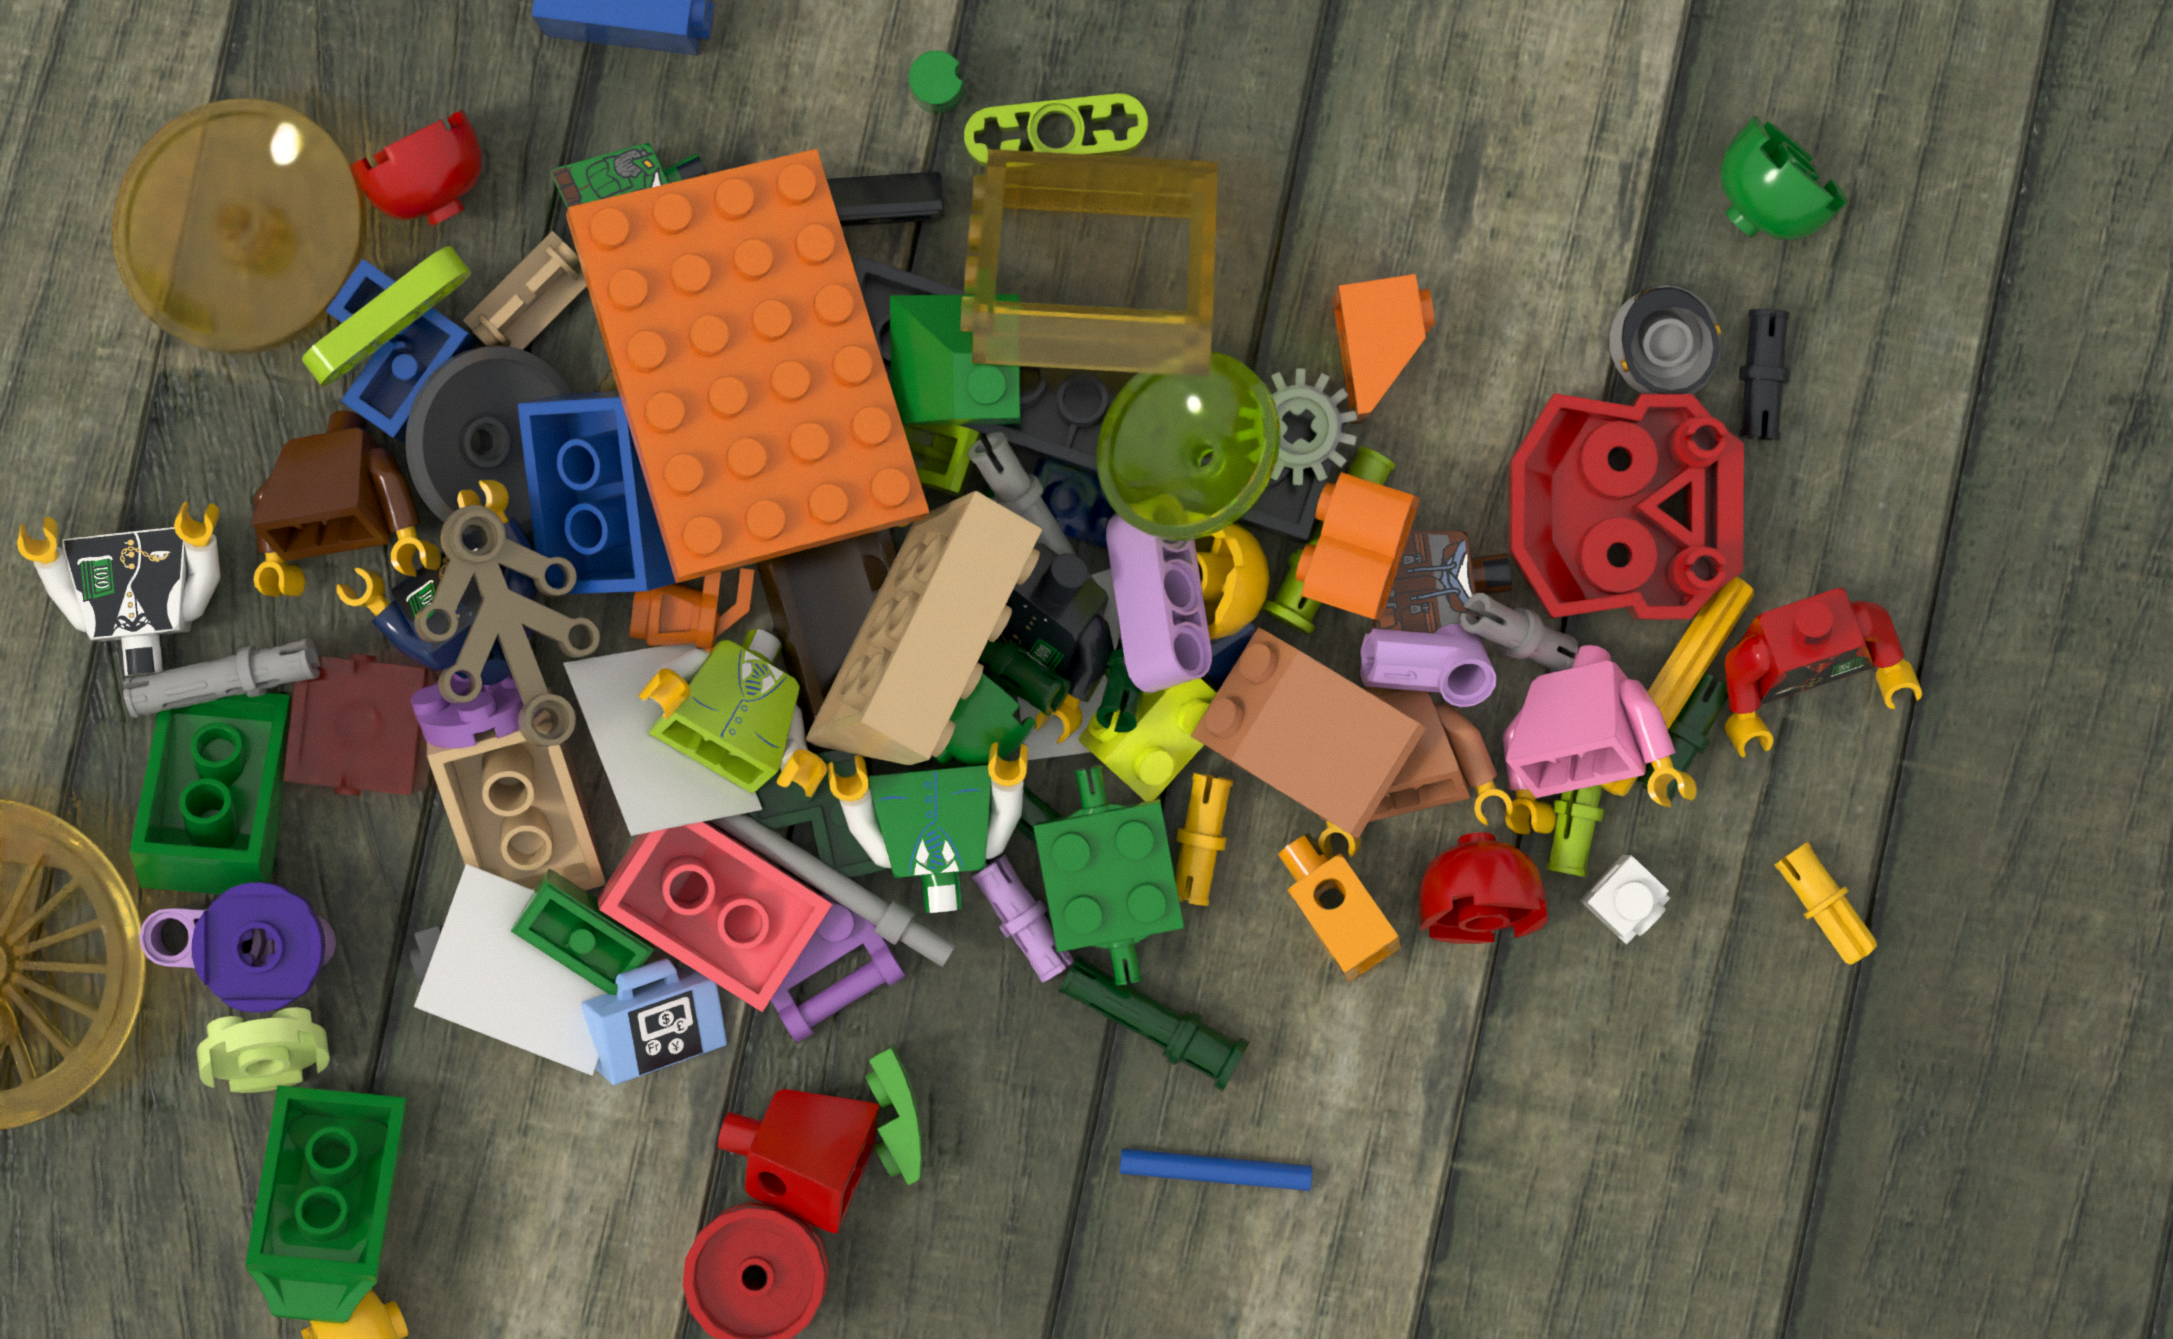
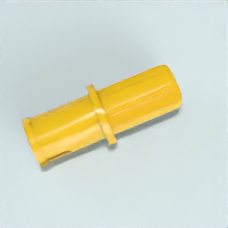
M1807 841L1775 863L1774 866L1777 870L1779 869L1808 910L1803 914L1807 920L1813 917L1844 962L1849 965L1854 964L1870 954L1877 947V942L1844 896L1849 892L1847 887L1844 886L1841 889L1838 887Z

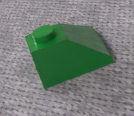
M1020 294L890 295L891 389L903 426L1021 424Z

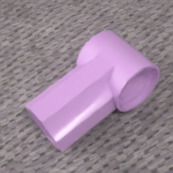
M1461 623L1446 625L1439 628L1434 634L1372 629L1371 633H1365L1360 651V676L1365 687L1439 692L1451 705L1469 707L1483 702L1491 695L1496 686V674L1480 636L1464 630Z

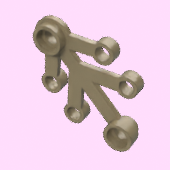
M478 505L457 509L448 516L441 529V546L449 562L431 604L422 607L417 612L414 620L415 630L421 639L429 643H439L451 638L458 628V617L455 611L472 575L481 594L482 601L455 665L446 668L439 677V692L446 701L453 704H462L474 700L481 691L482 678L480 674L497 637L524 705L518 716V725L522 736L529 743L538 747L559 745L565 742L573 733L576 722L575 713L571 704L565 698L549 694L523 626L557 641L561 652L572 658H579L593 653L599 645L600 633L595 623L587 618H569L509 590L499 565L533 578L535 588L546 597H558L570 592L576 583V570L572 563L563 557L548 558L507 539L503 522L492 510ZM467 527H473L481 534L482 544L477 551L468 549L462 541L463 531ZM550 565L559 567L564 574V583L559 589L552 588L545 580V572ZM431 611L442 613L446 619V629L441 635L432 633L427 627L426 619ZM573 626H579L587 633L588 641L582 650L576 649L569 642V632ZM455 672H462L469 678L470 689L464 696L457 695L451 689L450 680ZM539 709L549 712L553 720L552 728L546 734L539 732L533 723L534 715Z

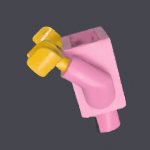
M1586 645L1579 647L1578 654L1574 653L1573 659H1575L1572 668L1540 675L1533 680L1522 709L1503 732L1502 741L1509 790H1516L1517 799L1512 801L1513 810L1510 817L1506 810L1505 821L1507 826L1515 833L1530 834V814L1532 816L1531 824L1535 832L1548 834L1554 829L1556 816L1552 806L1547 802L1538 801L1536 798L1645 775L1646 763L1649 762L1652 763L1654 772L1647 784L1648 793L1656 803L1669 808L1672 807L1667 796V786L1675 778L1678 783V790L1684 799L1692 801L1696 796L1697 788L1694 779L1688 773L1674 769L1669 755L1676 752L1660 709L1645 687L1637 680L1628 679L1617 663L1611 661L1609 652L1599 646Z

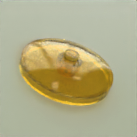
M228 99L212 102L190 110L172 120L160 129L136 155L123 178L114 206L112 219L113 251L121 279L131 298L140 310L164 331L189 345L215 353L251 354L281 347L308 333L329 315L326 312L327 308L361 262L367 236L366 201L364 193L350 168V165H352L350 159L340 145L308 117L286 106L265 100Z

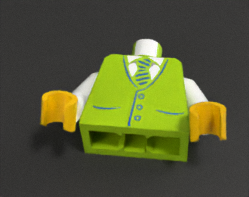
M759 629L748 631L741 646L731 640L722 639L709 652L694 648L660 665L653 678L638 694L641 700L645 701L650 697L663 708L648 734L751 794L774 776L780 768L781 773L777 779L778 785L787 788L791 781H794L803 787L806 793L805 796L812 798L827 773L825 762L819 756L810 752L807 747L802 711L796 705L800 688L795 678L774 666L782 648L781 642L774 635Z

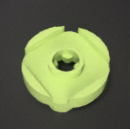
M299 1007L280 1010L274 1013L272 1018L246 1021L241 1017L228 1016L213 1020L207 1025L208 1038L202 1041L197 1048L201 1081L205 1085L214 1088L213 1077L229 1080L230 1092L238 1093L277 1090L278 1085L293 1086L303 1082L302 1069L316 1062L317 1072L319 1073L327 1067L330 1060L326 1031L320 1025L312 1023L310 1010Z

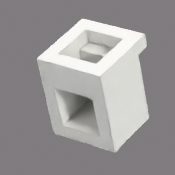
M1622 854L1579 901L1620 940L1628 944L1636 934L1638 936L1643 935L1666 910L1664 905L1670 897L1667 895L1669 890L1632 855Z

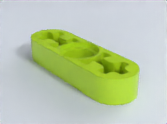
M1122 93L983 108L970 117L965 126L964 141L970 157L979 165L987 168L1123 155L1136 150L1143 143L1147 134L1148 117L1145 108L1136 98ZM1124 108L1126 118H1136L1138 126L1128 129L1127 139L1118 141L1115 140L1112 130L1093 131V138L1096 144L1083 146L1085 127L1079 112L1080 110H1093L1091 123L1110 120L1112 109ZM1054 113L1067 116L1075 127L1072 141L1065 147L1057 149L1044 145L1037 134L1038 125L1041 120L1047 115ZM1030 116L1027 132L1029 143L1033 149L1032 152H1020L1021 139L1001 142V153L988 154L986 144H975V135L985 133V123L990 121L998 122V127L1002 132L1020 131L1016 118Z
M446 246L438 250L314 344L303 355L302 362L322 387L333 383L456 290L468 279L471 271L452 246Z

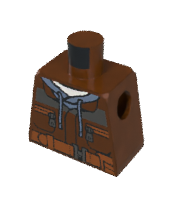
M1411 530L1400 559L1394 585L1381 621L1372 619L1373 629L1434 634L1439 628L1446 625L1461 623V613L1468 614L1479 620V614L1465 608L1464 605L1476 593L1493 594L1512 591L1511 571L1507 553L1471 558L1468 536L1465 531Z

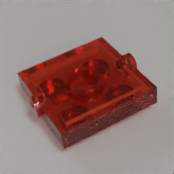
M350 653V660L318 656L320 667L316 668L320 671L319 677L312 680L294 682L283 781L335 787L336 794L361 796V790L414 795L421 727L417 722L410 699L416 691L427 686L428 668L376 663L377 656Z

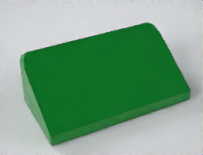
M548 869L511 928L512 933L609 995H617L618 985L615 983L617 975L643 966L654 950L653 943L600 911L596 897L552 869Z

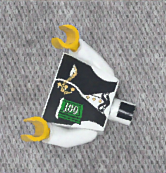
M184 502L175 519L174 527L62 539L63 549L57 547L58 523L54 518L44 517L43 530L47 538L44 540L31 538L26 531V526L21 524L17 546L23 557L34 561V566L48 595L76 630L87 633L90 640L94 641L121 640L125 676L163 672L160 635L190 632L192 621L203 615L220 581L221 573L217 539L212 534L220 515L219 508L215 504L209 503L205 511L204 522L202 523L190 517L188 513L189 504Z

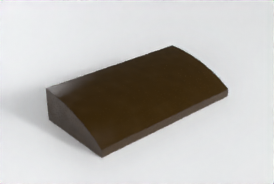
M889 528L756 562L776 634L782 645L781 651L788 675L795 678L800 687L796 704L802 711L806 737L896 558ZM808 742L810 752L814 754L832 750L818 747Z

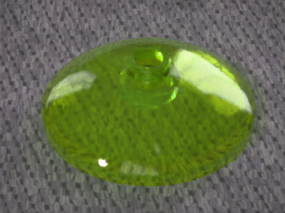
M1190 350L1172 354L1155 361L1136 374L1123 387L1104 418L1097 445V470L1105 497L1116 513L1128 524L1142 533L1162 540H1194L1209 536L1226 528L1252 507L1266 488L1273 474L1281 440L1280 420L1276 403L1271 392L1257 374L1245 364L1226 354L1206 350ZM1213 451V456L1209 463L1201 468L1200 463L1203 456Z

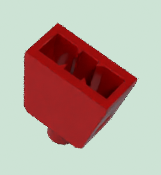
M782 1089L775 1092L762 1121L729 1111L721 1127L718 1148L747 1157L745 1191L750 1197L823 1230L837 1234L875 1148L880 1105L867 1101Z

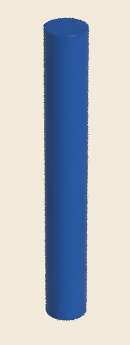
M1122 1148L1119 1174L1310 1191L1312 1166Z

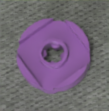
M511 671L503 681L497 684L482 685L479 695L470 702L453 704L446 701L439 692L438 681L431 686L416 691L410 699L427 743L441 748L475 746L477 743L473 734L485 732L492 728L495 730L497 739L519 729V712L524 706ZM455 673L450 680L451 689L457 695H466L470 689L469 678L462 679ZM539 709V710L535 713L534 718L538 715V713L541 711V709Z

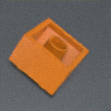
M1416 274L1339 285L1332 298L1346 392L1349 395L1347 396L1349 412L1356 410L1357 420L1351 421V424L1363 423L1426 339L1425 334L1430 333V327L1435 326L1430 289L1418 290Z

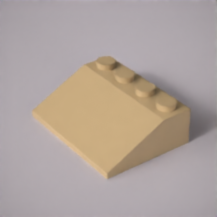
M977 491L929 511L925 519L914 521L805 740L818 747L904 765H913L927 761L931 755L938 757L946 748L953 735L955 723L949 719L959 698L963 700L968 698L981 678L984 666L978 663V660L987 641L994 642L1003 632L1009 621L1012 609L1006 603L1015 584L1022 585L1037 564L1040 552L1034 549V546L1042 532V528Z

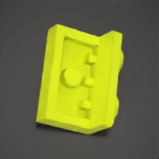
M1201 678L1153 693L1143 692L1135 729L1126 733L1114 732L1119 709L1117 712H1113L1111 724L1106 729L1098 723L1096 711L1091 717L1088 727L1080 734L1078 741L1145 802L1153 801L1204 746V744L1191 737V734L1217 693Z

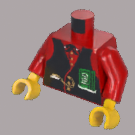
M1836 588L1763 612L1755 617L1740 642L1727 653L1724 664L1729 709L1734 713L1726 721L1724 729L1727 737L1742 758L1746 756L1744 750L1746 743L1755 736L1765 752L1769 751L1773 745L1774 740L1771 732L1756 712L1761 705L1872 669L1874 665L1878 667L1876 681L1888 708L1896 709L1892 700V694L1900 688L1913 689L1916 699L1920 700L1922 696L1921 687L1912 665L1903 659V649L1886 609L1880 604L1869 601L1857 600L1849 602L1845 589Z

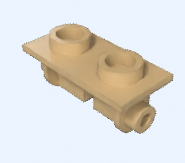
M552 231L463 321L486 346H506L524 350L587 287L578 255Z

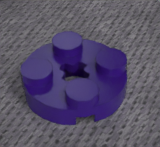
M254 882L232 887L212 902L208 910L203 912L196 923L191 948L196 973L204 985L207 984L213 994L221 998V1001L231 1008L258 1013L285 1007L310 991L322 969L326 944L321 921L315 914L314 907L308 899L297 895L287 887L279 884ZM254 928L264 929L266 938L275 941L276 944L275 953L266 956L264 966L255 965L254 956L242 951L243 941L253 939L255 934Z

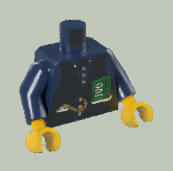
M479 480L481 489L486 494V504L484 507L492 510L501 519L505 526L507 539L533 550L515 517L508 520L504 513L509 499L505 486L495 480ZM468 489L459 492V508L470 505L483 506L479 496L473 490ZM474 529L471 534L465 535L462 541L468 549L477 551L482 544V537L480 532ZM444 551L441 553L440 567L436 571L426 569L423 566L416 571V577L409 576L392 588L391 592L395 599L392 603H389L384 597L385 582L383 578L373 570L354 568L365 579L367 585L366 592L361 598L347 584L338 583L337 594L344 603L351 606L368 607L376 616L372 623L404 656L433 671H440L455 665L482 601L481 594L472 575L455 611L458 617V628L455 634L448 640L439 643H429L421 639L417 634L414 620L417 612L432 602L449 562ZM499 565L508 589L535 601L537 589L534 586L533 578ZM431 611L426 619L427 627L432 633L441 635L446 629V619L442 613ZM523 626L527 638L532 636L533 630ZM497 637L480 674L482 685L497 684L503 681L510 673ZM455 672L462 679H468L464 673Z

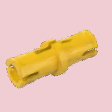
M1193 772V785L1184 828L1177 829L1175 841L1181 843L1174 877L1180 902L1189 900V904L1209 906V893L1218 850H1225L1227 837L1221 836L1233 780L1223 777L1214 778V775Z

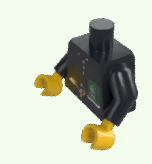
M1036 542L1034 549L1040 552L1039 559L1028 579L1022 585L1015 584L1006 603L1012 609L1011 616L998 638L1006 643L1012 640L1026 648L1027 656L1048 670H1052L1070 681L1069 692L1060 708L1055 713L1052 711L1050 716L1040 711L1035 718L1037 724L1035 729L1037 731L1047 724L1053 714L1062 720L1064 731L1056 742L1059 744L1069 738L1081 726L1083 716L1079 704L1081 701L1089 702L1107 668L1110 666L1107 665L1111 652L1114 651L1109 624L1103 618L1109 597L1103 588L1088 578V569L1079 557L1068 553L1058 555L1044 543Z

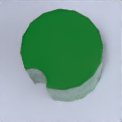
M941 50L928 51L921 54L912 63L909 71V85L915 102L925 111L933 114H944L953 110L961 102L965 90L963 81L958 78L961 74L960 65L951 54Z

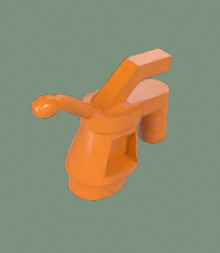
M740 568L736 604L721 616L717 606L722 571L705 576L703 592L678 583L650 591L635 592L629 638L645 640L646 644L650 647L696 644V647L705 648L709 652L716 645L714 639L750 611L755 569Z

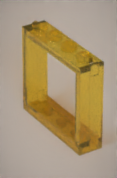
M989 149L986 175L974 174L972 213H983V215L970 214L968 253H979V255H966L964 294H974L975 297L963 296L960 329L965 332H973L972 363L1209 376L1213 329L1218 162ZM1004 208L1189 218L1185 311L996 301Z

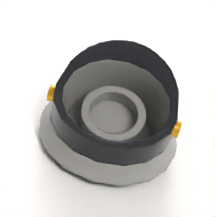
M1669 285L1644 289L1629 298L1618 310L1613 320L1609 345L1611 357L1615 367L1626 383L1640 394H1694L1708 384L1719 367L1722 351L1720 326L1710 306L1701 297L1689 290Z

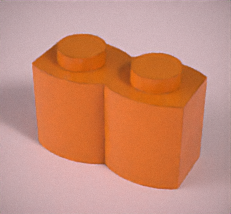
M1342 472L1336 484L1327 482L1321 492L1315 514L1316 519L1324 521L1321 535L1316 546L1309 543L1306 544L1296 571V580L1304 583L1301 596L1381 621L1394 585L1400 559L1414 523L1420 497Z

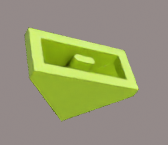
M959 425L903 426L921 485L958 498L962 497L974 463L969 458L968 452L981 439L980 433Z

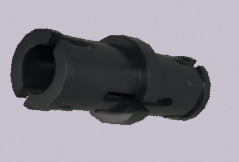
M1750 309L1748 312L1750 319L1746 366L1739 368V380L1745 381L1742 426L1739 431L1740 438L1754 439V437H1758V440H1780L1783 384L1789 383L1790 369L1784 368L1787 321L1789 320L1790 312L1775 310V313H1770L1771 309Z

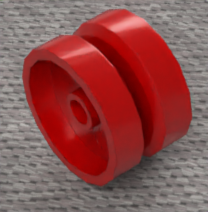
M751 1200L727 1207L699 1232L685 1258L682 1286L690 1313L706 1333L715 1339H792L809 1325L827 1292L830 1261L823 1238L812 1224L759 1200ZM750 1265H759L765 1269L767 1283L764 1286L758 1280L748 1283L744 1279L743 1273L746 1272Z

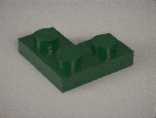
M837 750L816 754L825 762L826 766L833 762L835 773L839 776L850 777L857 772L854 758L856 754ZM780 768L774 776L755 791L762 810L746 813L747 815L771 830L812 821L820 861L847 878L889 869L876 865L850 832L840 800L830 790L828 771L812 798L805 796L806 793L803 787L794 781H791L787 788L778 785L777 779L781 773Z

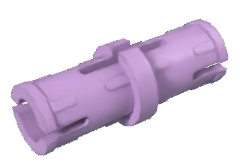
M1005 854L986 864L985 869L979 870L971 876L1003 922L999 926L1000 930L1006 938L1010 935L1013 937L1030 961L1031 966L1038 974V978L1042 983L1066 969L1065 965L1069 966L1076 960L1069 950L1057 952L1052 925L1044 915L1048 909L1041 899L1034 900L1017 876Z

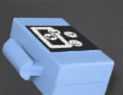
M668 958L618 974L615 983L618 985L617 995L606 993L582 1002L583 1014L599 1056L595 1070L612 1085L629 1081L727 1045L717 984L689 966L675 969Z

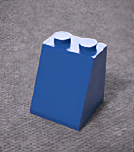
M534 0L532 17L549 38L698 56L700 39L710 40L714 21V2L709 0Z

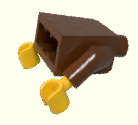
M346 410L333 412L329 417L326 433L295 438L287 442L282 448L271 475L254 494V515L251 525L256 530L258 552L265 553L266 561L258 566L253 580L255 587L262 594L279 597L282 593L285 596L298 597L303 593L306 583L303 570L298 565L285 563V561L389 544L391 532L396 531L399 541L392 548L391 562L396 570L402 574L416 577V570L412 564V558L416 550H419L420 560L426 569L436 571L440 567L441 554L438 547L429 541L418 538L414 525L421 522L409 485L393 453L388 449L381 448L366 430L367 423L365 419L359 414Z

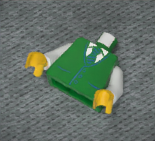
M994 742L990 748L988 765L947 767L873 774L867 776L865 760L862 756L856 755L854 758L857 772L850 777H842L836 774L833 762L827 765L830 790L840 800L850 832L876 865L883 868H892L894 878L922 876L925 913L963 909L960 872L985 869L987 859L995 858L1003 853L1022 816L1023 779L1027 772L1029 750L1025 744H1021L1020 758L1015 761L1008 762L1001 759L997 754L998 742Z

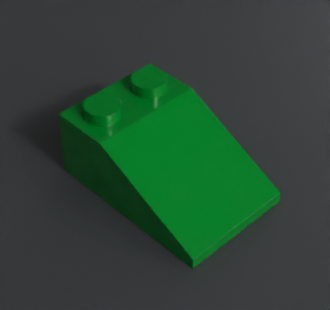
M247 693L158 712L129 851L140 888L221 895L230 888L241 884L271 882L279 837L292 702L290 695L265 693L262 696L249 698Z

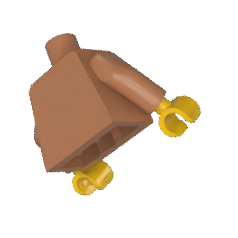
M1365 687L1367 692L1427 728L1369 822L1469 799L1468 787H1475L1478 794L1475 798L1474 810L1476 817L1481 823L1489 826L1485 815L1481 811V804L1485 798L1492 795L1499 796L1504 800L1509 817L1511 816L1513 810L1511 798L1507 792L1501 788H1496L1493 779L1497 776V772L1480 731L1450 703H1433L1430 693L1426 691ZM1326 820L1327 829L1321 833L1318 839V846L1326 858L1329 860L1333 857L1330 839L1335 832L1341 833L1347 838L1350 858L1355 856L1361 848V837L1359 836L1357 839Z

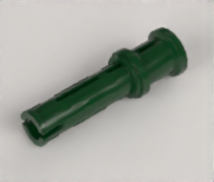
M1080 956L1076 958L1073 967L1069 970L1058 991L1087 1005L1103 1016L1165 1049L1162 1055L1168 1058L1166 1061L1173 1065L1181 1061L1214 1079V1087L1222 1092L1250 1043L1242 1037L1235 1041L1202 1023V1015L1195 1011L1193 1013L1186 1011L1182 1015L1128 984L1115 985V977L1098 969Z

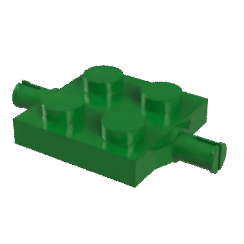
M1102 765L1090 766L1094 792L1090 791L1086 767L1075 770L1082 808H1078L1063 818L1033 823L1057 952L1088 946L1109 948L1115 975V985H1126L1123 959L1127 960L1131 983L1142 980L1135 943L1151 934L1183 929L1184 924L1160 799L1132 805L1108 802Z

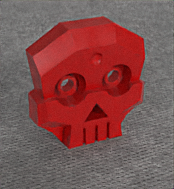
M1554 393L1508 463V554L1547 617L1553 619L1575 614L1626 608L1633 620L1683 621L1692 619L1715 592L1743 572L1744 443L1729 432L1722 422L1713 418L1693 394H1640L1634 399L1631 406ZM1621 448L1628 453L1630 464L1625 471H1615L1609 466L1607 457L1611 449ZM1683 487L1684 526L1657 507ZM1619 543L1627 548L1629 561L1624 567H1614L1609 563L1607 550L1612 544Z

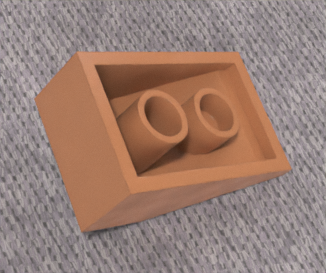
M1258 627L1192 732L1191 737L1358 839L1427 728L1300 650Z

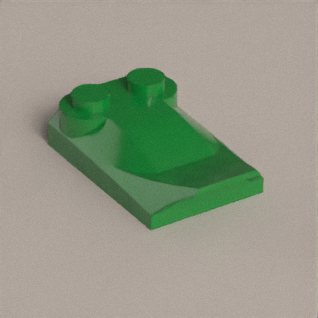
M277 1086L245 1262L246 1270L262 1291L271 1315L278 1318L343 1324L348 1322L362 1298L377 1284L398 1162L404 1150L403 1132L407 1114L406 1097Z

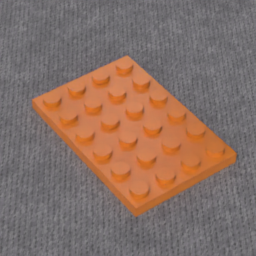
M817 148L568 207L566 213L568 225L676 583L907 524L927 517L929 514L927 502Z

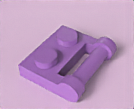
M825 893L820 895L833 905L771 998V1002L796 1043H800L813 1035V1026L885 982L892 986L906 977L903 968L886 940L874 932L877 926ZM864 944L873 959L872 961L804 1003L797 1004L789 991L791 987L859 945Z

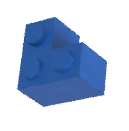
M362 259L326 312L343 323L396 281ZM432 307L374 353L341 401L388 435L405 444L410 410L424 382L445 361L463 351L473 349L478 339Z

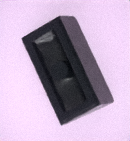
M939 172L827 179L841 227L941 221V218L945 217L942 176Z

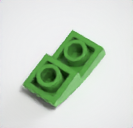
M893 1044L871 1056L869 1062L874 1071L865 1075V1078L880 1106L885 1109L893 1104L898 1115L883 1122L877 1128L882 1140L874 1144L875 1150L891 1178L902 1173L905 1181L910 1185L918 1181L922 1175V1129L913 1087L905 1066Z

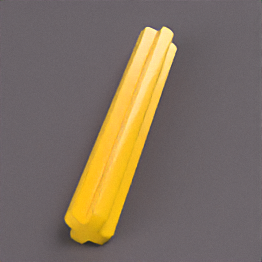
M1737 576L1715 592L1702 606L1647 691L1660 709L1668 730L1754 597V589ZM1638 777L1600 784V786L1609 793L1625 796Z

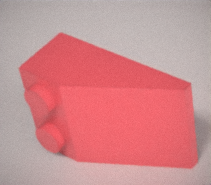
M710 821L639 834L597 898L600 911L763 1012L833 905L826 898L756 850Z

